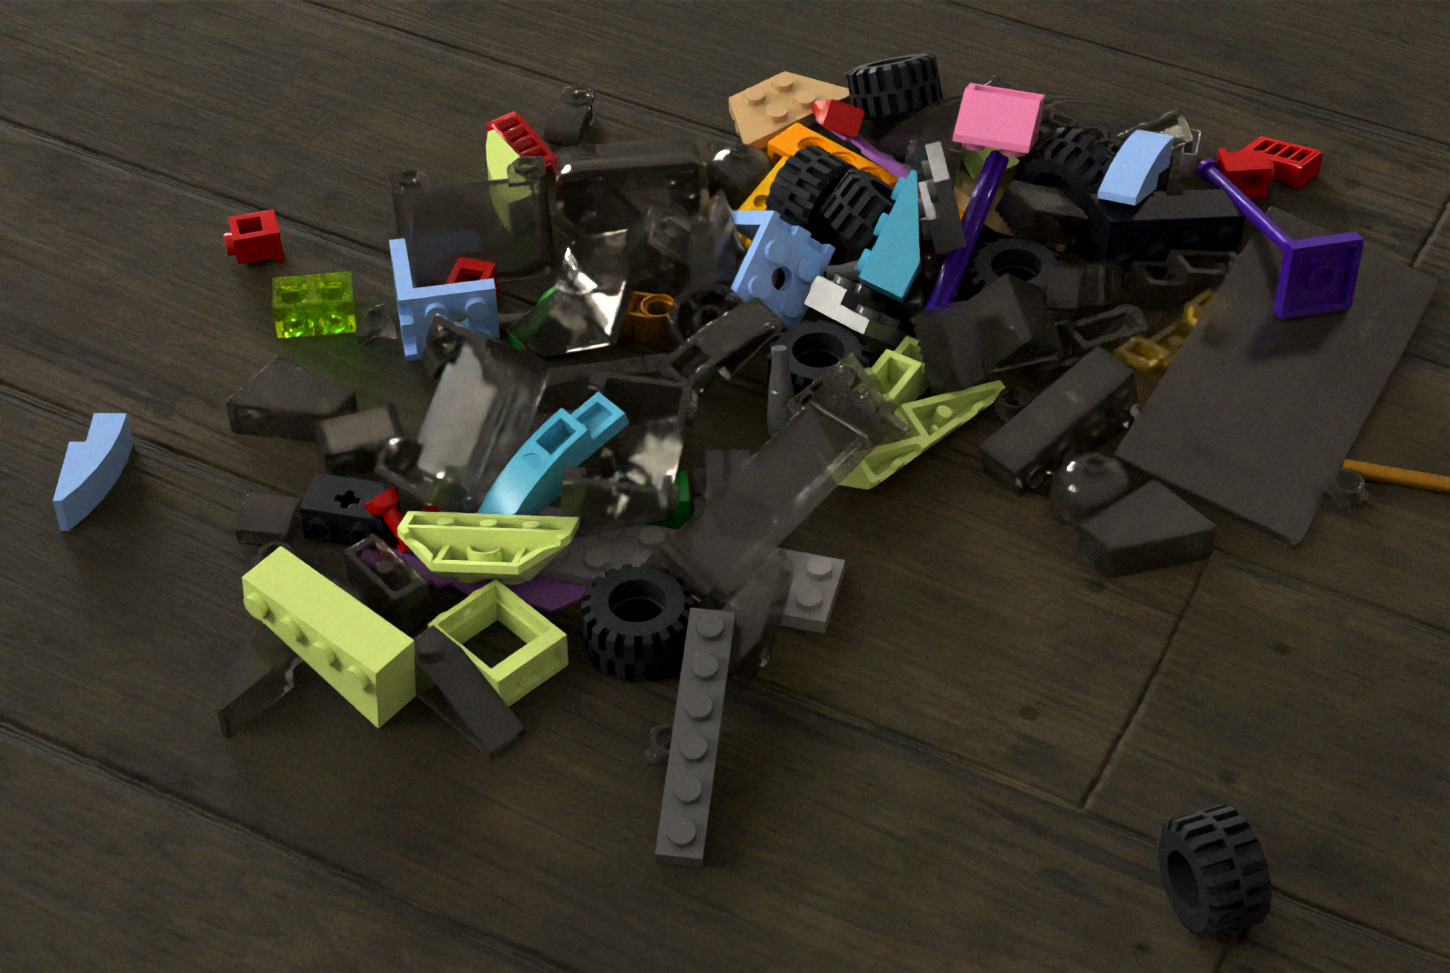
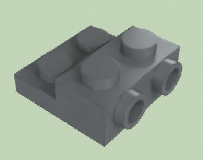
M938 141L925 145L929 160L921 161L926 181L919 182L922 197L918 198V214L924 241L933 240L936 254L945 255L951 253L954 249L966 247L967 243L941 142Z
M835 274L833 280L817 275L812 281L809 294L804 303L805 305L863 335L896 347L900 345L906 336H912L898 328L901 323L900 320L886 314L889 305L875 299L878 294L877 291L838 274Z

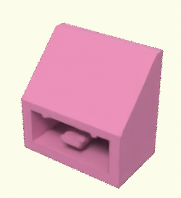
M970 83L965 88L952 141L961 142L962 148L967 150L983 151L985 147L1000 149L999 153L1004 156L1022 157L1023 153L1028 154L1038 140L1045 95Z

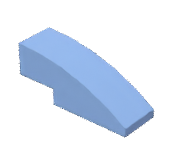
M1138 129L1132 133L1111 163L1098 190L1097 198L1135 206L1156 190L1159 173L1169 166L1174 136Z
M94 413L86 442H69L53 498L60 531H70L104 499L118 480L134 444L127 413Z

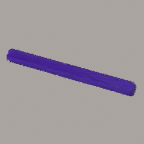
M998 150L991 151L986 158L961 219L967 246L954 249L951 253L947 254L924 309V319L931 321L934 325L942 324L947 316L1009 162L1008 156L1001 155Z

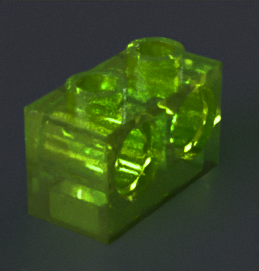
M352 271L273 278V313L277 337L289 338L357 332L356 300Z

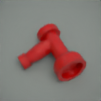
M392 486L364 506L372 516L381 515L400 543L397 545V548L403 553L410 548L398 537L397 527L404 517L396 507L399 502V494ZM430 502L423 507V510H420L423 512H441L433 502Z

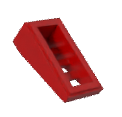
M834 99L813 102L811 108L819 123L825 129L848 137H857L865 114L863 109Z
M516 111L507 113L487 124V135L489 131L495 129L530 167L531 180L560 167V160ZM537 157L539 158V159H537V160H535V161H533V162H531V163L528 162V161H531V160H533V159H535V158H537Z
M1260 136L1239 151L1264 150L1267 159L1273 161L1275 169L1274 178L1296 190L1320 174L1323 153L1316 149Z

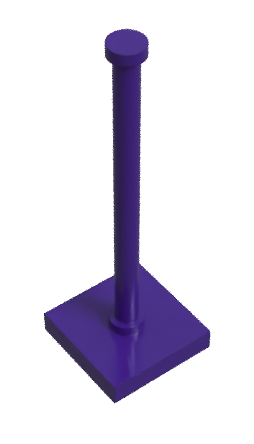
M1207 158L1199 163L1196 169L1198 177L1205 182H1210L1216 189H1223L1245 217L1283 252L1273 310L1280 319L1351 309L1364 244V238L1359 233L1349 232L1292 240L1220 171V166L1214 159Z

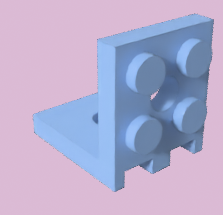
M730 211L725 225L753 242L727 296L783 329L791 324L800 325V321H802L809 307L804 303L809 294L810 285L817 275H824L825 267L828 266L836 248L830 244H821L811 238V232L801 226H792L779 218L781 214L776 211ZM777 268H781L785 274V283L779 290L772 284V274Z
M405 238L389 240L396 301L406 361L501 349L494 278L413 288ZM456 315H463L467 317L464 321L460 323H451L448 321L451 317Z

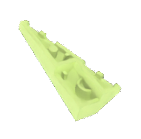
M1001 380L900 404L894 416L827 432L817 454L837 485L869 490L1004 396L1007 389Z

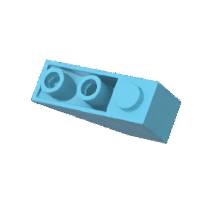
M912 169L907 179L900 177L891 195V199L896 202L889 215L883 212L873 232L874 235L878 236L872 251L865 248L855 269L861 272L859 275L860 284L902 304L920 270L917 171Z

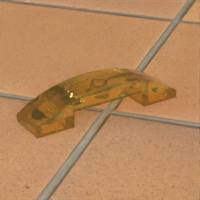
M1207 289L1186 303L1183 317L1150 339L1137 335L1116 349L1114 357L1147 376H1162L1174 372L1188 364L1210 346L1238 315L1241 306Z

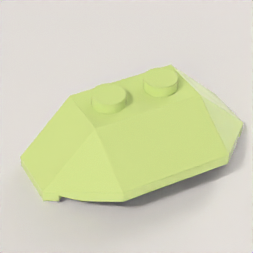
M408 511L397 527L398 537L430 571L443 578H457L462 583H476L482 579H497L506 585H517L530 581L571 543L579 527V517Z

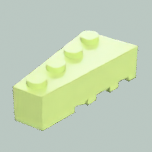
M280 546L242 577L243 602L248 612L269 627L378 729L416 696L414 640L288 550Z

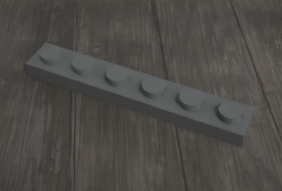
M690 608L655 850V863L703 868L735 627V612Z

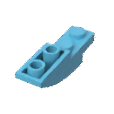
M597 392L571 415L561 408L514 455L496 479L477 513L536 516L569 488L565 478L569 473L629 424L626 414L600 392Z

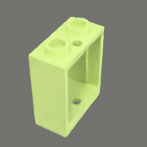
M494 579L481 589L473 591L466 599L448 611L439 614L433 621L427 624L431 655L500 712L569 665L567 634L497 579ZM498 620L527 644L491 669L462 644Z

